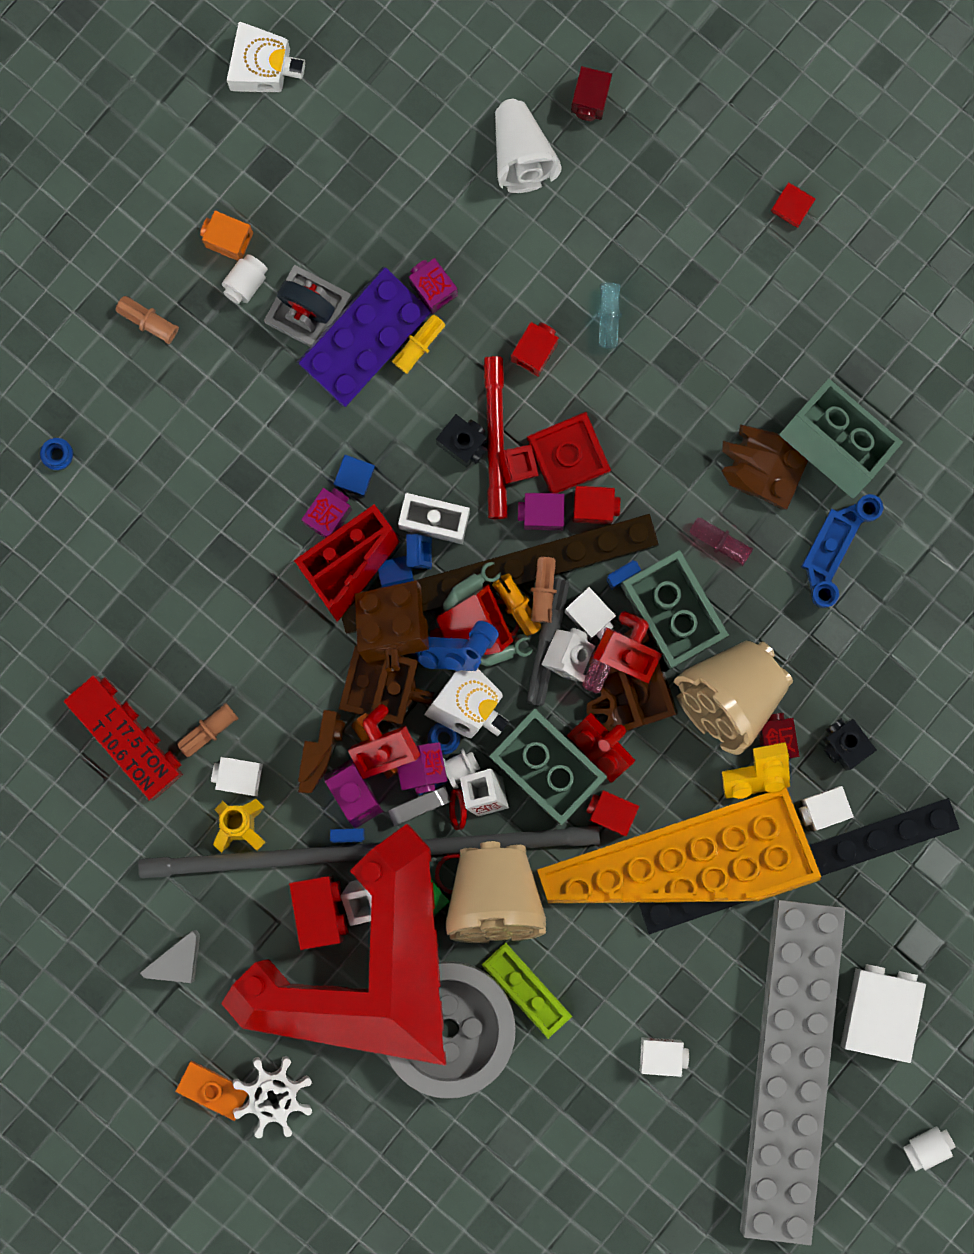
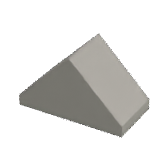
M197 930L191 931L141 971L140 974L143 978L184 983L194 982L200 933Z

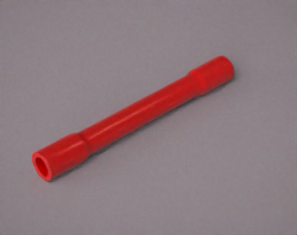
M491 356L484 358L489 488L487 490L488 519H506L507 490L498 452L504 450L503 357Z

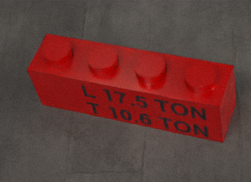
M93 675L63 702L148 800L154 801L183 776L178 769L182 764L171 751L165 754L157 745L161 740L149 726L143 729L135 720L139 717L135 709L127 701L122 705L114 696L118 692L115 686L106 677L101 680Z

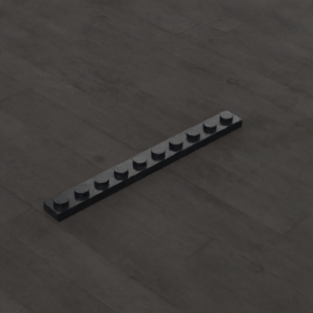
M945 798L809 844L820 875L823 876L959 830L960 828L949 798ZM747 901L638 902L647 932L652 934Z

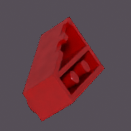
M373 504L300 555L294 562L338 622L354 602L355 594L361 593L400 541L376 505Z

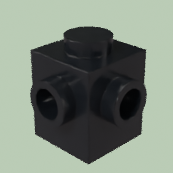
M457 414L454 415L436 438V445L466 468L471 462L477 464L488 450L484 447L487 443V437L483 435L485 433L484 428L472 419L467 423Z
M840 718L826 728L829 734L822 739L826 744L823 749L833 763L839 761L846 771L853 769L877 751L854 719L844 722Z

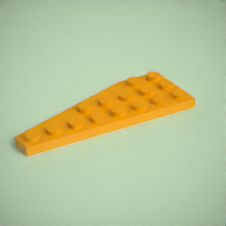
M784 787L779 792H768L537 869L548 903L760 901L821 880L819 869L787 787Z

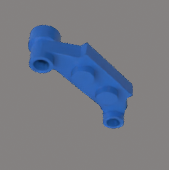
M865 495L852 506L840 511L834 509L829 511L801 565V568L807 571L811 598L816 606L828 608L837 602L839 590L832 583V579L860 524L872 522L881 516L883 503L876 495ZM864 505L871 508V515L863 511ZM819 591L827 593V601L819 598Z
M477 621L471 629L468 639L428 637L429 650L406 654V656L418 660L424 668L476 671L482 662L481 658L487 649L492 648L499 633L490 623Z

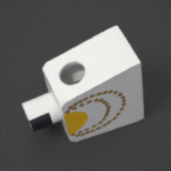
M239 22L227 76L230 91L281 92L285 76L303 78L305 60L289 57L290 47L287 39Z
M479 669L476 671H455L424 714L428 718L467 738H473L482 726L498 737L509 722V720L494 710L503 697L502 692Z

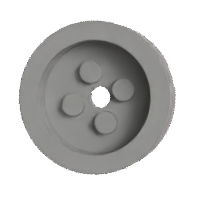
M445 961L439 962L441 984L439 995L440 1001H442L443 1020L453 1019L459 1026V1031L455 1036H443L446 1065L386 1056L397 1075L415 1090L432 1097L460 1098L484 1089L504 1070L514 1047L515 1018L505 991L493 977L471 964Z

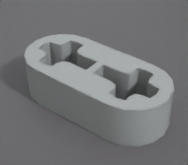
M442 787L389 810L388 813L393 825L396 826L452 801L446 787Z

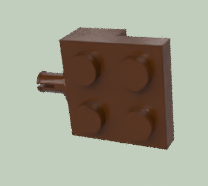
M417 580L355 594L357 652L367 663L385 659V670L393 673L394 670L396 672L400 670L399 656L429 650L428 625L426 618L423 616L421 585Z
M355 646L339 710L363 715L365 713L370 714L379 704H383L388 708L389 712L382 721L403 726L407 708L412 701L431 706L433 700L420 696L433 698L434 692L416 688L415 675L419 664L418 660L399 656L400 670L397 672L394 670L393 673L387 672L385 670V659L367 663L357 652V646Z

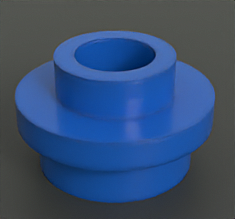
M52 438L47 440L41 447L40 458L49 469L63 470L72 462L73 449L66 440ZM56 449H61L63 452L59 460H53L52 453Z
M437 723L432 726L428 733V743H438V735L442 732H447L450 735V742L440 745L443 755L450 754L459 746L460 734Z

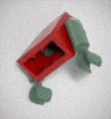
M493 562L485 563L481 568L480 574H472L453 587L443 603L444 612L437 616L440 628L430 632V637L468 639L469 633L477 621L490 623L497 629L499 636L492 648L487 649L481 658L482 662L480 665L488 667L512 659L513 654L517 653L525 657L529 656L533 651L532 647L523 650L518 649L520 642L529 640V636L519 634L513 640L489 585L483 587L484 582H494L500 578L501 573H498L493 578H488L485 575L486 568L493 565Z

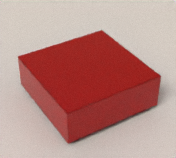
M788 182L771 212L798 228L816 198Z
M531 444L498 452L506 484L539 476Z

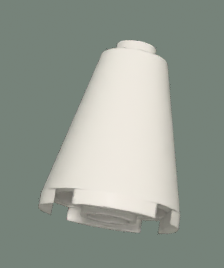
M517 99L503 101L495 111L497 177L499 186L501 188L506 186L508 192L525 193L537 190L542 187L541 181L550 178L552 182L559 176L562 169L560 160L527 105Z

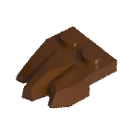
M740 424L739 434L743 437L742 443L737 444L723 441L722 452L734 460L732 466H726L722 469L723 475L729 485L749 496H756L779 509L787 510L808 460L778 433Z
M659 660L649 683L613 667L599 670L589 683L592 689L600 691L601 696L587 703V714L604 713L608 715V720L603 724L608 731L618 724L623 725L626 731L678 714L661 660Z
M324 710L318 743L304 742L298 782H300L299 793H312L315 791L327 771L332 752L336 747V741L343 740L345 722L340 720L341 715L338 712Z

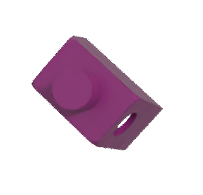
M352 758L324 775L326 785L347 820L355 829L384 812L366 781L362 779Z

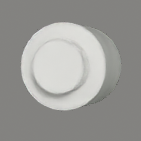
M249 254L244 259H239L222 282V286L225 288L224 295L237 304L241 301L248 303L266 279L264 274L268 270L267 267Z
M937 1126L910 1139V1144L903 1147L915 1171L922 1168L927 1170L953 1157L951 1150L956 1148L947 1129L940 1131Z

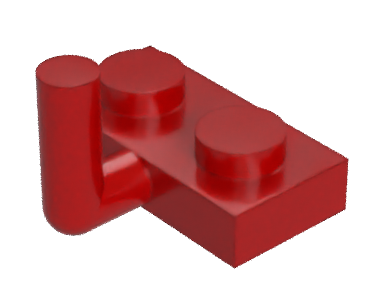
M624 611L620 614L619 621L633 629L630 637L628 638L607 628L593 658L649 683L662 653L641 644L649 627L648 622Z
M379 704L362 722V726L369 739L353 745L348 750L362 779L416 761L421 755L406 726L381 734L377 725L389 712L388 708L383 704Z
M592 713L584 718L567 735L582 753L607 776L611 783L636 761L618 742L626 734V728L618 724L608 731Z

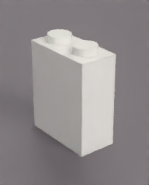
M870 964L865 965V970L855 968L840 1046L851 1051L911 1063L926 984L918 982V975L898 971L897 977L885 975V968Z

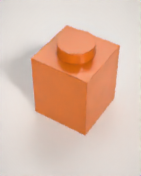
M214 211L211 219H205L200 236H203L202 241L206 248L238 261L243 259L253 236L251 225Z

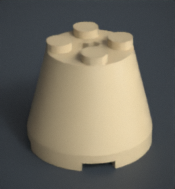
M744 641L684 670L674 680V683L679 686L681 691L676 697L690 720L703 734L708 732L711 736L723 742L720 744L722 750L734 755L743 753L752 745L788 691V687L793 683L791 675L774 660V651L765 642H760L757 645L751 641Z
M489 841L481 843L480 849L464 848L460 850V858L446 919L447 935H450L451 940L468 943H489L490 940L497 941L512 938V941H522L546 934V916L526 855V846L510 845L506 848H501L500 842Z

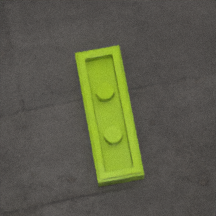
M506 942L481 964L548 1039L572 1017Z

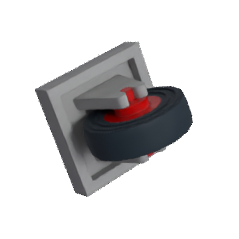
M294 265L279 289L264 322L311 347L347 307L352 295Z

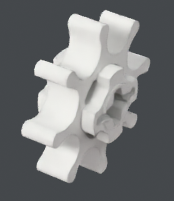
M288 1056L282 1057L280 1068L272 1073L266 1072L262 1068L260 1058L255 1057L253 1064L258 1070L256 1080L252 1083H243L239 1079L233 1080V1087L235 1089L244 1090L249 1095L248 1102L243 1107L233 1110L234 1117L239 1119L247 1113L257 1115L259 1123L254 1129L256 1138H262L263 1129L269 1122L280 1123L283 1127L284 1135L290 1137L292 1131L286 1122L288 1115L293 1111H301L308 1116L312 1113L310 1105L301 1104L296 1100L298 1090L302 1087L310 1086L312 1081L307 1075L298 1081L287 1079L286 1070L291 1064ZM260 1087L258 1093L255 1095L257 1088ZM270 1090L278 1094V1101L274 1104L270 1100H266L268 1098L267 1092Z

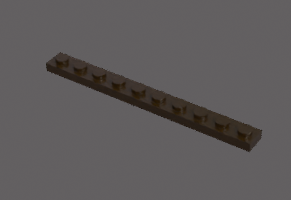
M646 514L418 579L417 581L421 585L423 613L443 608V603L453 587L472 574H480L482 566L488 562H493L494 564L486 568L485 575L488 578H493L498 573H501L499 581L507 589L505 582L501 578L505 574L512 576L516 586L536 581L537 560L539 557L555 559V576L657 547L659 543L651 516ZM486 581L483 583V587L489 585L492 593L497 592L492 586L493 582ZM355 600L341 617L346 635L357 632Z

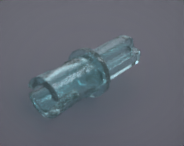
M602 283L600 285V311L597 312V318H600L599 346L605 349H612L618 346L619 319L622 318V313L619 312L621 285L617 283Z

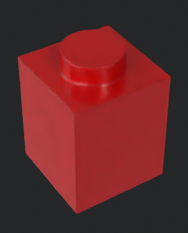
M530 322L511 354V362L539 377L558 345L559 337L555 336L556 331L542 322H539L538 325Z
M576 486L574 491L573 523L611 525L613 517L620 515L621 498L615 497V488Z
M602 790L599 796L593 794L586 812L591 814L589 821L622 836H627L640 806Z

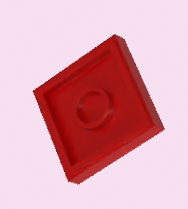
M587 412L527 436V441L532 446L535 460L551 494L563 493L611 473V468Z

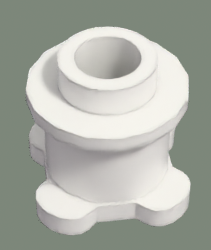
M461 749L460 754L446 761L443 758L446 775L453 789L459 788L458 784L461 783L460 777L480 770V766L472 752L466 754L464 749Z

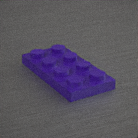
M382 267L296 363L342 406L346 407L407 340L408 336L426 319L431 311L386 267Z

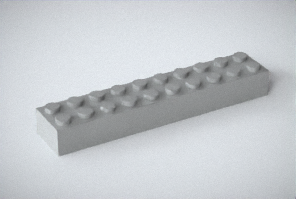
M774 899L740 1232L744 1238L803 1245L812 1244L846 910L843 907Z

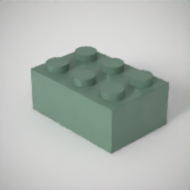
M829 378L779 434L852 499L875 477L903 443Z
M680 550L623 581L621 584V588L637 616L648 622L647 634L657 651L662 653L661 658L668 670L673 669L729 636Z
M536 709L489 756L502 771L559 825H562L607 778L601 770Z

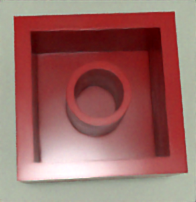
M330 875L289 883L300 950L338 944L344 941V935L349 933L346 913L340 914L338 902L342 901L341 882H334V876Z

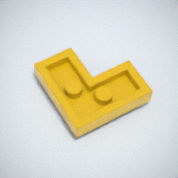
M786 742L753 748L754 766L722 771L725 798L743 799L751 794L762 792L775 793L781 791L784 787L789 788V754Z

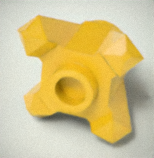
M257 799L243 806H228L222 801L214 809L219 814L220 830L213 845L222 853L230 846L233 840H246L258 851L265 841L254 831V818L261 813L264 806Z

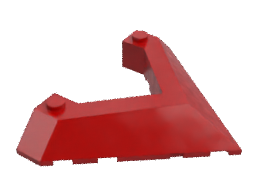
M406 824L376 845L350 870L372 896L369 988L290 984L270 959L258 961L231 986L221 1003L240 1027L247 1030L445 1066L446 1051L443 1049L442 1031H444L442 1001H440L439 995L441 984L437 931L434 928L433 909H435L433 882H431L430 847L409 824Z

